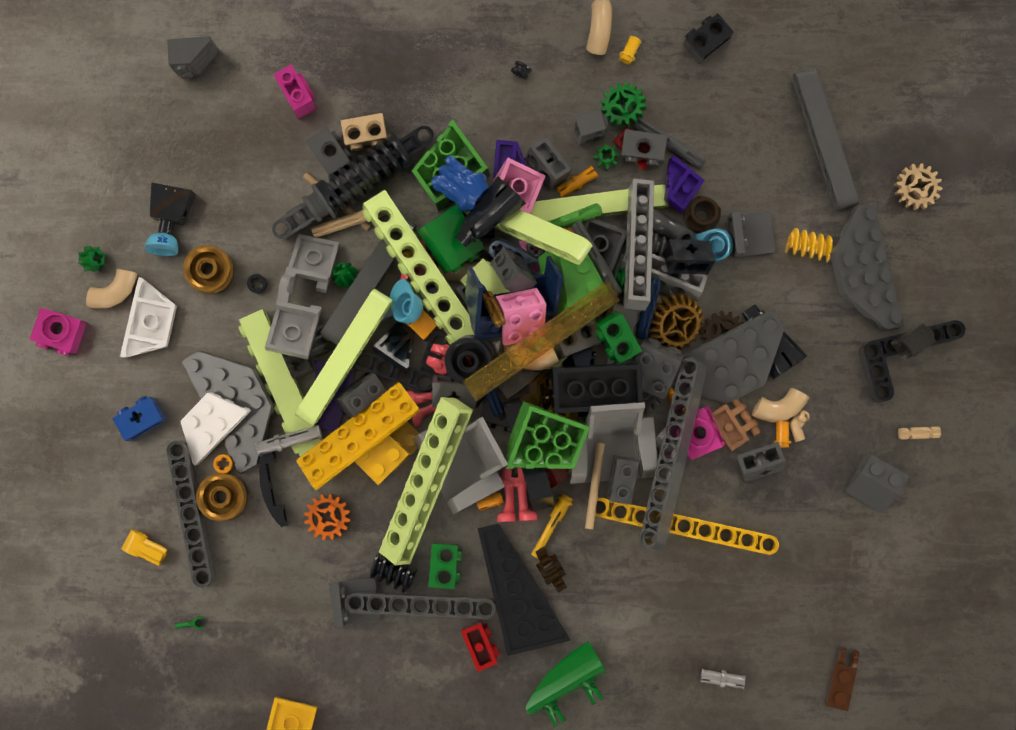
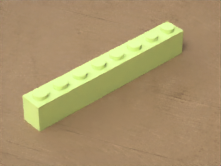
M261 309L239 319L241 326H238L243 338L247 337L250 345H247L248 351L252 357L255 356L257 359V371L260 376L264 375L267 383L264 386L269 396L273 395L274 409L277 415H282L284 420L282 427L285 433L289 434L313 427L295 415L304 399V395L286 355L265 350L271 328V322L266 311ZM323 438L291 447L294 453H298L301 457L322 441Z

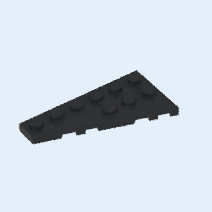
M499 523L478 528L507 655L571 641Z

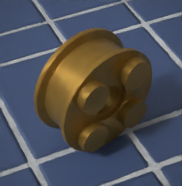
M202 245L194 248L186 256L183 264V273L186 281L196 290L205 294H215L221 292L230 284L234 268L229 256L221 249L212 245ZM213 265V271L205 275V266Z
M216 473L208 476L201 482L197 489L196 502L199 510L207 518L215 521L230 520L238 516L245 508L247 491L243 482L236 476L227 473ZM220 491H224L227 496L223 503L217 500V494Z

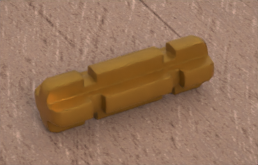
M486 291V293H483L482 300L495 327L500 328L506 324V320L492 292Z

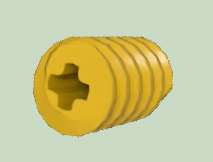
M794 228L788 237L785 252L787 253L792 248L793 255H796L798 250H801V257H804L806 252H809L810 259L817 254L818 261L823 256H826L827 263L830 260V253L833 249L832 236L828 235L824 240L822 233L816 237L815 232L812 231L808 235L806 230H802L799 234V229Z

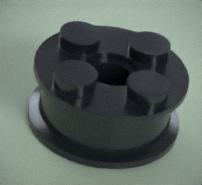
M466 335L459 338L449 346L445 354V367L448 374L453 380L462 385L471 386L481 383L493 372L496 365V353L493 346L488 340L478 339L475 335ZM467 355H470L474 358V365H470L467 363Z

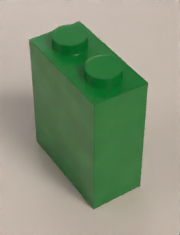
M457 204L417 230V233L444 274L450 271L453 273L458 272L464 267L462 263L466 260L472 262L480 256L479 251L485 248L479 239H476L475 243L472 241L465 247L455 238L461 231L459 227L465 218L462 212L458 210Z

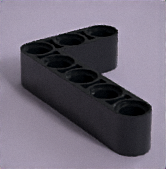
M953 320L862 344L859 348V357L871 399L878 403L891 400L894 395L886 357L960 339L965 335V325L961 321ZM950 326L956 328L957 333L955 336L950 334ZM930 331L936 334L935 341L929 338ZM909 336H913L916 340L914 347L908 343ZM888 341H892L895 344L893 352L887 347ZM868 346L873 347L875 350L873 357L867 354L866 349ZM874 366L880 369L879 377H875L872 373ZM879 387H883L886 391L884 398L878 395Z
M438 331L431 334L419 369L409 366L408 370L411 375L406 381H402L399 378L401 370L379 355L364 350L352 368L375 374L378 377L395 383L399 382L401 385L421 392H428L432 390L434 375L439 374L435 373L433 368L426 365L427 358L430 356L442 359V356L430 351L433 341L436 337H443L445 344L449 345L443 332ZM363 356L370 358V363L366 367H361L359 364ZM383 363L390 364V371L386 374H382L379 371V367ZM425 376L429 377L431 384L427 388L420 387V379Z
M519 398L503 402L511 433L523 401H520ZM522 468L533 511L554 506L553 495L545 468Z

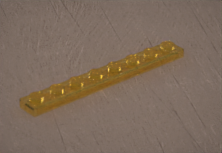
M606 281L464 380V385L475 401L619 302L620 300L610 283Z

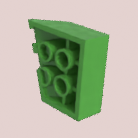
M453 119L448 124L444 133L440 134L436 139L433 147L425 153L412 170L420 186L438 212L453 202L444 193L435 190L431 182L434 176H440L439 167L446 165V157L451 155L473 173H483L486 175V179L490 177L488 167Z
M545 252L538 257L541 274L545 272L547 256H551L563 275L557 321L607 294L608 290L588 254L580 265L549 252Z
M523 401L508 440L506 454L508 465L505 468L574 469L590 427L583 422Z

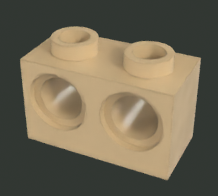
M382 113L341 120L344 143L347 150L360 151L366 146L375 148L378 142L385 143L387 132ZM373 128L381 129L377 136L370 134ZM352 132H359L360 136L357 139L349 138Z

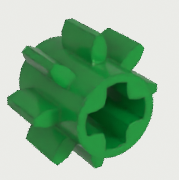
M604 143L602 149L596 147V152L599 155H594L593 160H598V168L604 166L608 170L611 164L613 166L617 165L614 158H618L620 153H615V145L609 147L607 143ZM603 154H604V155L610 154V158H606V159L604 160V159H603Z
M91 245L86 246L83 252L78 253V264L84 267V271H100L99 266L105 265V254L99 250L98 246L93 248Z
M342 262L334 267L332 271L334 276L331 279L340 289L344 286L345 288H350L359 271L350 262L347 264Z

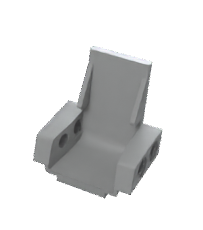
M645 402L591 406L587 418H584V424L588 425L590 429L575 468L569 469L570 484L591 482L596 443L605 444L600 481H609L613 455L635 458L639 462L636 479L654 477L658 462L654 417L642 418Z
M483 417L477 419L472 424L470 420L468 421L440 490L452 514L505 487L497 471L508 465ZM428 429L413 438L419 451Z

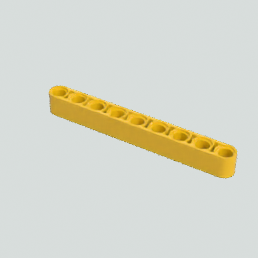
M598 497L597 501H602L605 509L602 513H596L595 516L643 526V522L639 523L635 515L640 510L646 513V507L611 502L608 499ZM617 506H623L626 510L622 518H618L614 514ZM673 514L669 533L772 555L778 551L779 542L772 535ZM681 520L688 522V529L684 532L678 529V523ZM706 524L709 527V534L703 537L699 533V528ZM724 529H728L730 532V538L727 541H723L720 537V533ZM745 534L751 536V543L747 546H744L741 542L742 536ZM769 538L772 541V547L770 550H765L763 548V541Z

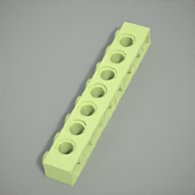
M386 190L364 202L362 211L364 218L367 222L371 221L375 226L374 232L380 240L383 239L387 244L386 250L392 258L396 257L400 263L398 268L404 276L408 275L413 291L416 294L420 293L423 298L424 307L427 311H432L435 316L433 318L438 328H443L447 333L445 337L448 343L451 345L463 336L474 335L469 314ZM380 214H387L390 220L381 222L378 216ZM397 231L401 234L402 238L393 240L390 237V233ZM410 249L413 252V257H404L402 251ZM422 267L425 270V275H416L414 268ZM429 284L435 285L437 292L435 294L428 293L426 286ZM438 303H447L449 310L447 312L440 311ZM458 320L461 328L459 330L452 329L450 321Z
M440 398L401 498L398 501L393 518L390 521L387 533L382 541L379 553L394 565H407L411 563L473 412V409L456 398Z

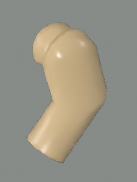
M805 410L800 411L794 416L789 424L795 442L805 439L802 427L810 418L809 413Z

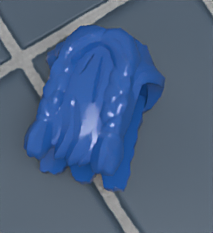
M449 155L445 159L446 165L439 167L440 176L436 175L431 179L433 188L456 202L458 210L471 211L488 190L486 175L483 173H473L462 163L458 162L456 158Z

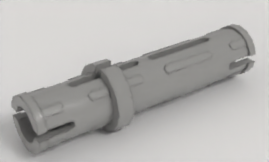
M316 425L281 436L277 434L274 435V438L256 442V449L259 456L277 450L280 452L290 446L321 439L322 432L320 426Z

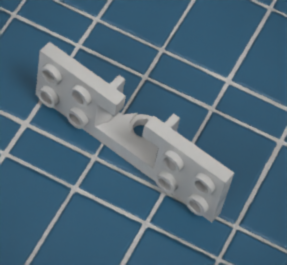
M298 234L289 266L286 267V271L280 280L276 311L265 345L266 351L303 359L309 358L322 307L315 305L305 307L291 304L298 277L317 281L316 291L327 293L340 247L339 242Z

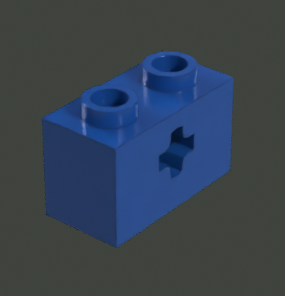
M144 396L135 401V406L119 410L117 416L112 418L124 441H132L167 421L155 398ZM137 413L143 415L140 417V421L135 420L138 418Z

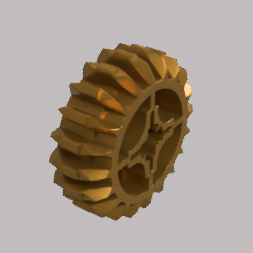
M677 293L676 296L669 294L668 299L662 297L661 304L656 303L657 308L654 310L650 326V337L661 342V345L668 348L674 347L682 350L683 345L690 347L689 342L691 340L696 341L695 335H701L699 328L704 327L701 322L704 319V315L701 314L703 310L698 306V302L694 299L692 300L688 295ZM677 308H686L684 311H674ZM674 332L677 333V334L674 335V336H665V335L668 334V333H670V334H672V333H674Z

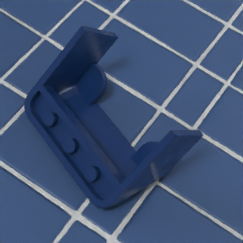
M551 256L546 258L544 274L533 276L537 282L533 288L539 290L546 302L545 330L553 327L557 321L563 275ZM470 266L467 269L465 297L472 331L478 339L502 337L503 325L500 328L495 327L482 300L483 293H486L487 289L481 284L473 267ZM512 292L501 293V294H494V297H495V299H496V296H500V295H504V294H509V293H512Z

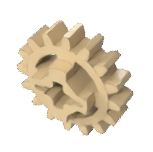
M923 163L919 164L917 168L915 164L909 166V169L905 168L902 170L903 174H899L896 177L899 182H896L894 186L899 188V190L895 192V195H901L899 202L905 200L906 208L913 205V210H917L919 206L924 210L927 208V204L932 206L935 203L934 200L940 198L937 192L943 189L938 186L942 179L935 178L938 172L931 173V166L924 169ZM910 176L909 184L905 186L906 180ZM915 185H917V186H924V187L921 188V189H920V188H916V187H915V188H912V187L915 186ZM929 188H931L930 195L928 196L927 191Z

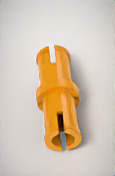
M589 166V168L578 175H572L571 179L557 186L556 191L560 194V197L564 198L577 189H583V185L597 178L598 174L596 171H593V166Z

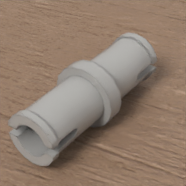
M702 669L700 683L716 684L721 688L729 686L744 689L746 676L726 673L725 670L717 672Z

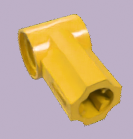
M131 529L121 549L132 556H140L160 566L167 555L168 549L151 541L147 535Z

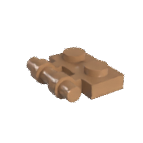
M739 398L731 401L735 406L734 409L730 410L727 404H724L712 412L719 431L730 451L750 440L745 433L746 431L750 430L753 436L761 433L757 426L758 422L755 418L752 419L746 409L748 407L745 402L742 403ZM740 414L746 424L740 426L735 415Z

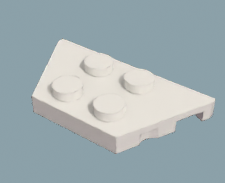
M138 277L120 354L122 358L168 347L177 305L140 277Z
M213 392L207 393L181 420L193 465H199L251 410L247 407H240L229 399H223L220 395Z

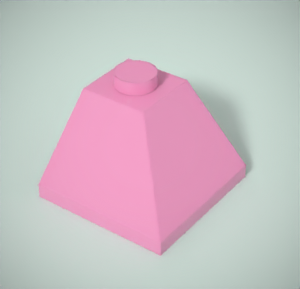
M507 158L493 182L497 176L500 177L526 202L519 210L530 214L546 175Z

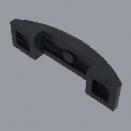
M275 451L262 454L260 457L259 480L261 492L274 520L280 527L289 526L285 504L276 506L269 464L277 463Z

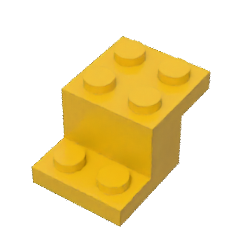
M407 421L354 462L377 485H380L418 449L413 438L420 433Z

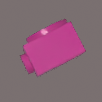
M292 64L273 74L298 119L317 109L312 101L316 99L302 73L297 74Z
M40 307L29 340L35 341V346L48 350L49 346L56 348V353L68 356L69 352L76 354L87 322ZM62 324L63 329L61 333L57 334L55 329L57 325Z
M709 406L697 411L687 457L689 456L691 460L726 445ZM699 426L705 428V437H700L697 434ZM680 428L677 430V433H676L677 437H678V436L680 435V433H681V429H680Z

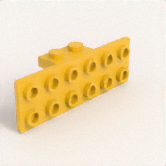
M398 382L360 413L349 419L299 457L296 462L312 487L318 490L420 412V409L401 383Z

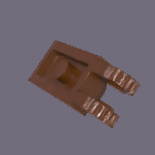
M839 648L836 663L834 662L826 706L844 711L849 710L860 654L858 650H853L849 666L843 665L846 657V648Z

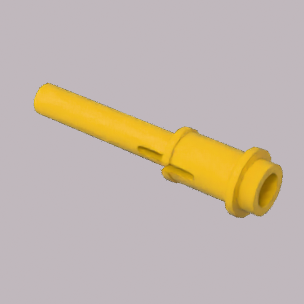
M563 493L557 497L558 501L549 515L551 518L531 553L536 558L538 557L535 551L545 547L559 521L562 522L569 506L573 505L571 503L573 499Z

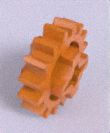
M324 494L320 495V500L313 498L314 505L307 504L310 511L304 512V515L309 517L308 520L304 521V524H310L311 526L308 532L314 530V537L317 538L321 534L322 540H326L327 535H329L331 540L335 539V534L342 536L341 529L348 530L345 522L351 521L350 518L346 517V514H349L351 510L344 509L347 502L341 504V497L338 496L334 500L333 494H329L328 499H326ZM325 502L331 503L328 506V508L325 509L318 507L320 504ZM338 508L341 511V519H339L337 516L336 511L338 510ZM331 512L330 517L334 521L329 520L325 522V517L322 513ZM314 515L318 518L317 526L314 522ZM329 525L337 527L333 531H324Z

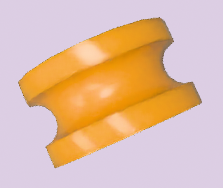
M222 454L214 459L213 466L218 473H229L234 468V463L229 455ZM223 458H226L229 466L222 470V466H219V461L221 462Z

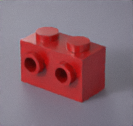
M478 621L461 629L462 636L477 672L498 664L497 657L500 654L496 644L491 645L489 637L492 634L487 624L483 625L482 621Z

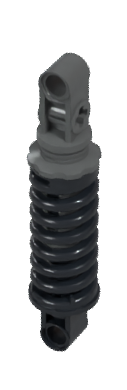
M420 126L401 139L393 132L389 133L385 138V144L376 143V152L370 148L366 150L367 159L363 155H358L356 158L358 164L349 161L347 163L348 170L343 167L338 168L339 176L337 177L333 173L329 174V183L324 180L313 183L311 185L313 193L309 194V196H303V203L295 206L273 223V235L279 239H285L312 223L314 219L319 223L322 221V217L328 214L335 219L338 215L339 206L341 209L346 210L348 209V200L355 204L357 203V194L363 198L367 196L366 188H369L370 191H375L376 186L374 183L377 181L380 185H384L386 181L382 175L383 173H386L390 179L395 178L392 170L394 166L400 173L404 172L407 168H412L414 163L411 156L433 141V130L428 126ZM422 129L426 130L429 134V138L425 142L420 141L418 138V133ZM296 213L300 215L303 221H300ZM279 223L286 224L288 226L287 233L284 235L278 234L275 230L276 225Z

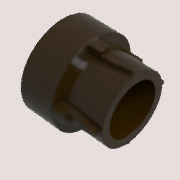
M697 196L689 202L684 210V223L688 229L696 234L714 229L719 223L721 208L713 199ZM697 211H704L707 214V219H698L696 216Z

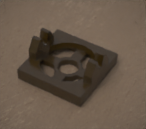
M551 369L542 370L529 383L530 393L520 397V401L541 408L543 405L544 409L549 410L552 403V390L549 382L551 379Z

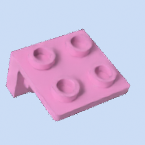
M537 288L496 296V302L506 320V324L502 327V343L504 346L545 336L546 302Z

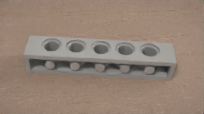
M633 179L628 189L624 309L645 311L650 303L654 181Z

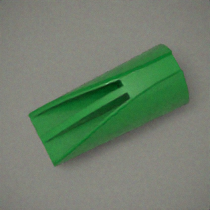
M589 641L563 658L539 683L526 705V711L530 716L533 717L541 711H546L555 728L558 726L555 715H557L562 723L566 721L557 706L558 701L583 688L591 705L596 704L593 692L601 701L604 699L594 681L607 672Z

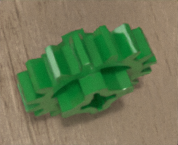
M618 82L615 89L610 86L611 92H604L605 99L601 100V105L604 106L601 108L602 114L606 115L607 121L610 120L612 126L618 123L619 128H622L623 124H626L629 128L632 121L637 124V117L643 118L642 111L647 110L646 104H644L647 101L645 96H642V89L637 90L636 84L629 87L628 82H625L624 86H621ZM622 100H624V103L626 105L625 110L622 107Z

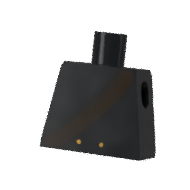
M151 183L150 217L160 221L159 233L171 235L173 224H185L196 196L192 190Z

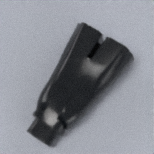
M497 176L478 204L464 218L462 225L459 227L461 231L455 238L465 247L472 241L475 243L476 239L482 238L497 224L524 206L526 202L516 191Z
M755 304L744 311L742 315L747 322L765 312L764 310L760 311ZM783 332L769 372L773 380L807 357L803 350L785 332Z

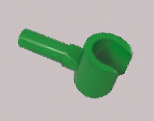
M197 616L194 620L175 623V628L194 627L197 630L203 629L205 625L199 627L195 622L197 619H203L204 617Z

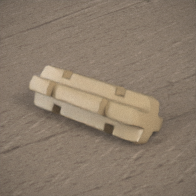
M938 426L898 429V438L900 440L941 437V428Z

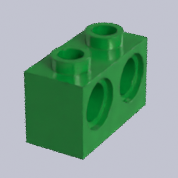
M615 311L594 323L597 328L595 334L600 342L604 341L607 347L605 353L610 361L614 360L621 364L642 351L622 313ZM614 324L615 331L612 334H608V326ZM620 343H625L624 351L618 353V345Z
M432 543L428 587L455 589V584H460V571H457V562L461 563L462 550L458 549L459 545ZM449 549L452 552L453 557L450 561H444L441 558L442 550ZM441 571H448L450 573L451 580L444 583L440 581L439 573Z

